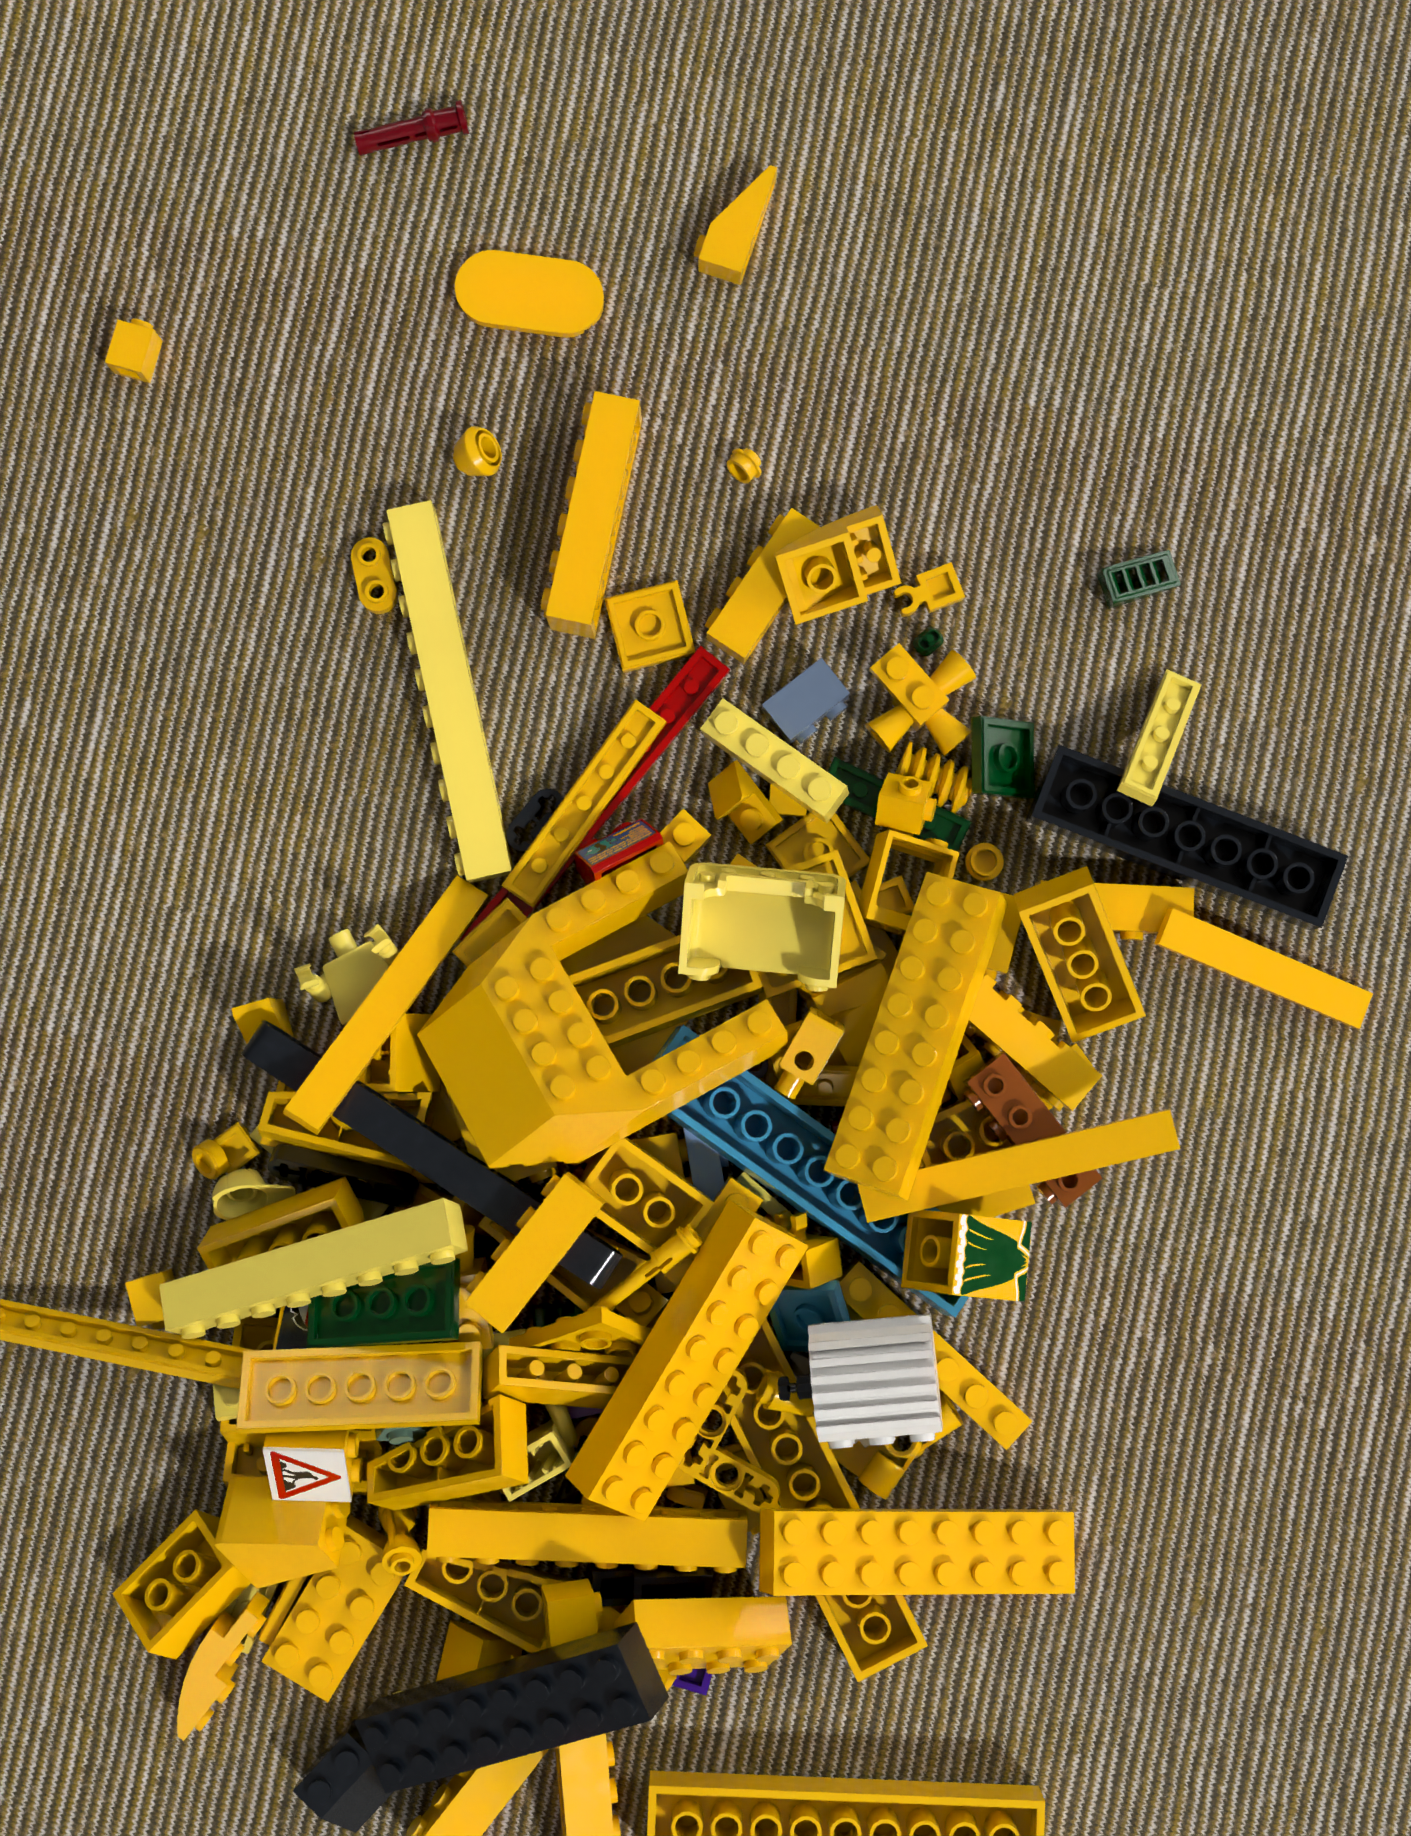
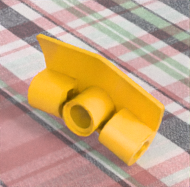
M939 1389L943 1429L942 1432L935 1433V1440L912 1442L911 1447L906 1451H902L899 1448V1436H895L893 1444L869 1445L865 1448L858 1441L856 1444H853V1447L831 1450L838 1463L859 1477L858 1480L869 1490L886 1500L912 1461L920 1457L927 1447L963 1425V1421L950 1398Z

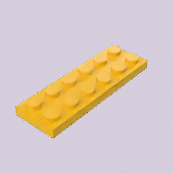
M480 1341L243 1351L236 1429L240 1434L480 1425L483 1346Z

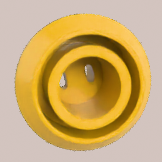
M478 426L469 427L454 445L453 461L456 467L469 476H491L498 471L502 460L498 441L487 429Z

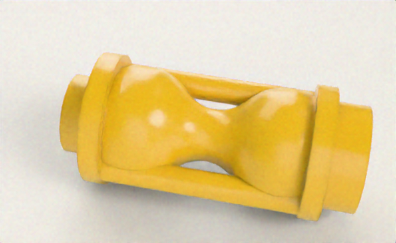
M379 1506L378 1518L384 1531L388 1534V1540L382 1554V1566L390 1574L407 1575L414 1572L421 1565V1551L411 1535L416 1522L417 1506L396 1511Z

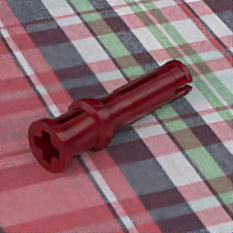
M458 100L455 101L454 106L434 111L431 108H426L425 111H422L421 116L371 129L355 131L354 138L359 155L363 156L375 151L425 139L435 143L439 142L440 137L459 132L467 135L470 134L462 101Z

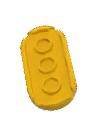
M486 250L469 257L460 267L455 279V295L462 311L474 323L484 327L570 338L583 334L585 330L594 326L600 319L604 308V293L599 278L589 267L572 260L500 250Z

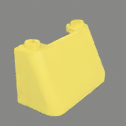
M718 863L692 864L689 867L684 883L678 974H685L692 980L705 981L709 980L711 975L717 974L720 968L796 974L798 975V981L805 984V988L810 991L823 992L827 991L828 988H837L846 889L845 878L835 874Z

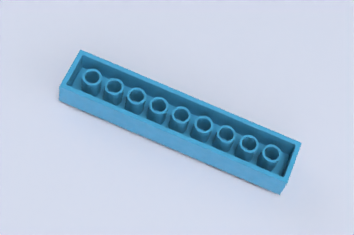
M684 1024L676 1027L653 1061L697 1038L699 1035ZM747 1070L667 1114L669 1118L794 1208L806 1213L807 1217L901 1284L908 1213L867 1223L858 1185L834 1177L824 1170L835 1138V1134ZM936 1207L924 1209L930 1211H940ZM907 1288L943 1315L955 1318L969 1298L968 1296L948 1295Z

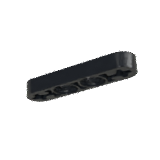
M287 1144L274 1147L267 1165L268 1171L278 1179L314 1188L346 1177L357 1198L396 1207H409L412 1205L419 1187L418 1180L413 1175L404 1171Z

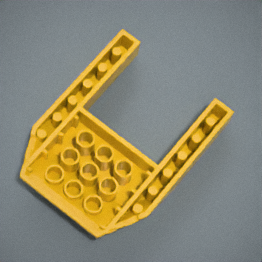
M670 841L532 914L467 967L417 1034L489 1168H505L517 1164L538 1166L540 1163L564 1162V1164L580 1163L788 1048L787 1031L766 999L626 1076L560 962L562 959L684 894V883L688 869Z

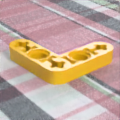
M737 1367L732 1376L738 1378L736 1385L741 1389L739 1392L732 1390L725 1401V1404L732 1405V1408L728 1410L719 1401H716L712 1408L721 1414L722 1425L715 1430H709L702 1426L698 1432L701 1437L714 1440L713 1443L709 1444L704 1439L699 1450V1455L703 1459H694L692 1463H689L685 1460L687 1455L685 1454L678 1468L750 1510L760 1513V1508H774L777 1505L780 1495V1487L777 1480L770 1474L718 1446L748 1387V1378L745 1372ZM696 1435V1437L694 1438L693 1442L691 1443V1445H690V1447H689L688 1449H691V1448H692V1446H693V1444L695 1443V1441H696L698 1435ZM723 1463L733 1464L738 1470L737 1480L731 1484L722 1483L716 1476L717 1467ZM745 1473L752 1475L748 1484L756 1488H760L763 1484L768 1485V1494L772 1498L764 1497L761 1502L754 1499L756 1492L745 1486L744 1493L737 1491L743 1483Z

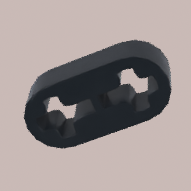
M548 788L538 791L511 822L507 829V840L514 850L525 853L531 843L528 844L525 841L520 845L516 843L518 840V836L515 833L516 829L520 827L525 830L534 821L537 825L530 834L535 839L552 816V813L548 812L540 821L536 818L542 811V806L539 802L543 798L549 801L554 797L557 799L555 802L557 808L564 799L558 791Z

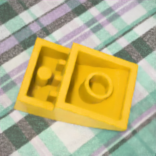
M877 505L826 524L774 553L796 625L867 602V595L902 584L884 517Z

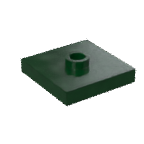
M987 716L971 717L972 794L1017 799L1034 798V723Z

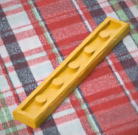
M636 699L633 701L501 886L532 908L537 905L667 723L666 720Z
M1167 908L1154 944L1352 1028L1360 1029L1373 995L1369 991L1174 908Z

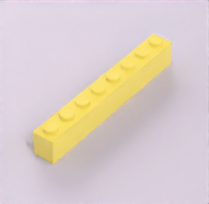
M441 1198L160 1284L165 1331L181 1334L183 1339H194L206 1335V1329L217 1326L219 1329H226L241 1324L240 1319L252 1316V1318L272 1316L276 1313L275 1309L286 1305L289 1308L306 1306L311 1303V1298L319 1295L334 1297L345 1294L347 1292L346 1287L359 1284V1286L376 1285L383 1281L382 1277L393 1273L397 1276L413 1274L419 1271L418 1266L431 1262L433 1265H440L455 1260L456 1254L468 1251L460 1204Z

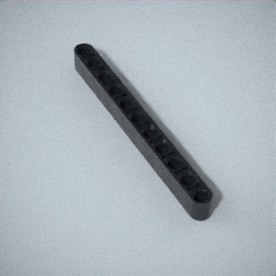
M266 1020L261 1022L241 1053L253 1064L296 1092L323 1057ZM360 1080L355 1082L332 1114L515 1236L521 1230L516 1226V1223L530 1206L537 1210L543 1200L494 1168H489L485 1162ZM585 1229L558 1264L590 1285L602 1289L620 1262L623 1254Z

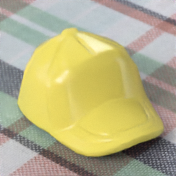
M255 1169L236 1170L221 1177L213 1188V1212L219 1218L227 1221L294 1196L296 1191L293 1186L267 1184Z

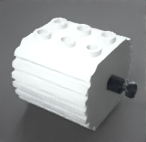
M931 1313L809 1325L808 1350L811 1374L797 1375L796 1383H790L787 1376L778 1379L780 1400L790 1401L791 1393H797L799 1400L813 1399L818 1441L828 1442L829 1449L853 1447L855 1439L869 1438L870 1445L893 1444L895 1436L910 1435V1442L935 1440V1433L942 1432L943 1429Z

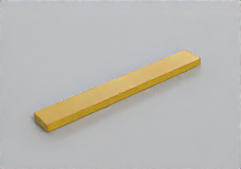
M458 875L454 878L286 1105L283 1114L318 1135L487 902L488 894Z
M1169 1108L918 1168L908 1201L859 1184L857 1185L866 1220L869 1223L1179 1150L1180 1145Z
M0 1299V1340L221 1386L240 1389L243 1351H257L197 1338L183 1339L182 1335Z

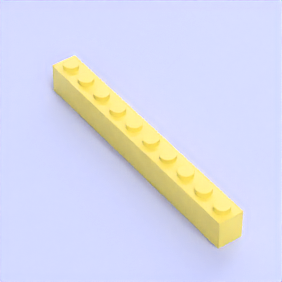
M431 500L388 509L389 522L383 523V529L387 544H394L397 558L391 559V566L395 581H402L405 595L399 596V604L403 618L410 617L412 632H407L406 635L411 655L418 654L420 668L414 669L419 691H426L428 705L422 706L427 728H434L436 742L430 743L435 765H442L444 779L438 780L443 802H450L452 816L446 817L448 831L451 839H458L460 853L454 854L456 868L459 876L465 875L466 881L469 883L506 876L514 868L436 509Z

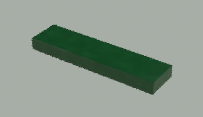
M834 757L828 773L847 785L849 791L842 804L876 819L878 796L885 780ZM936 805L932 822L925 821L920 835L913 834V837L926 841V838L939 839L948 843V849L958 852L972 822Z

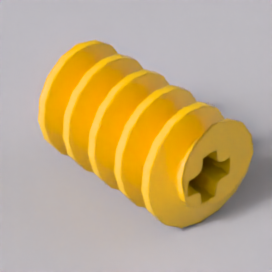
M909 741L895 774L914 776L920 780L933 782L931 797L935 793L938 794L937 806L942 807L948 800H951V812L955 814L966 804L972 792V778L968 779V767L962 766L954 773V760L949 759L941 767L940 754L935 753L927 761V748L921 747L915 754H912L913 742Z

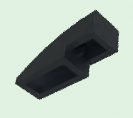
M589 1563V1581L593 1591L600 1592L602 1606L629 1605L633 1600L712 1598L713 1573L711 1570L697 1567L696 1571L682 1572L675 1570L674 1566L658 1565V1568L655 1570H639L634 1567V1564H618L617 1568L602 1569L596 1567L595 1563Z

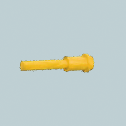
M689 1224L684 1228L681 1226L677 1227V1233L655 1251L650 1252V1260L598 1299L591 1307L605 1306L612 1310L660 1271L666 1274L669 1269L691 1252L693 1254L698 1253V1247L703 1244L698 1233Z

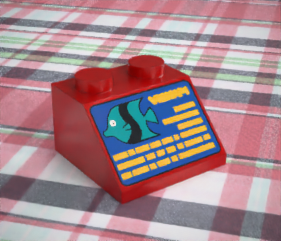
M642 818L633 823L625 822L617 826L612 834L600 840L592 839L584 843L574 853L576 869L585 884L588 885L662 846L663 837L658 830Z

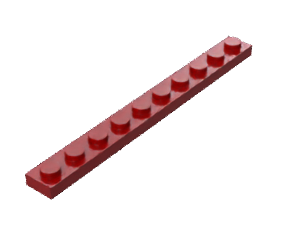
M702 646L697 649L649 708L666 720L667 723L574 853L584 843L592 840L729 674L730 669ZM574 853L534 908L502 887L460 940L462 941L506 898L529 918L575 862Z

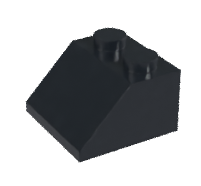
M354 1719L302 1774L293 1792L321 1819L356 1833L393 1792L385 1794Z

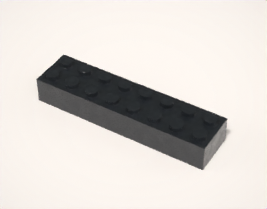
M1058 745L1052 750L1025 821L1307 930L1322 928L1348 855L1166 785H1162L1154 805H1147L1117 791L1125 771L1124 769L1062 745Z
M637 1622L378 1698L354 1722L385 1794L651 1721L667 1701L669 1695Z

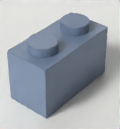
M820 658L761 705V711L787 744L790 745L795 740L802 744L818 731L814 726L824 717H827L829 721L833 720L848 707L844 702L848 699L850 692L826 662Z

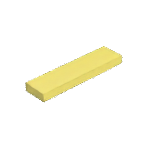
M1166 669L1117 788L1118 792L1147 805H1154L1201 684Z

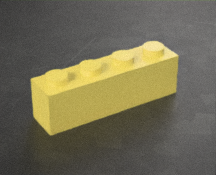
M722 698L700 728L705 738L826 824L849 794L847 785L724 698Z

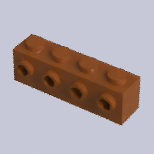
M998 1053L963 1081L968 1088L963 1093L977 1111L983 1108L992 1119L988 1126L1002 1143L1008 1139L1012 1146L1067 1133L1005 1053ZM1094 1169L1043 1181L1036 1187L1051 1205L1057 1202L1060 1206L1066 1208L1103 1178Z

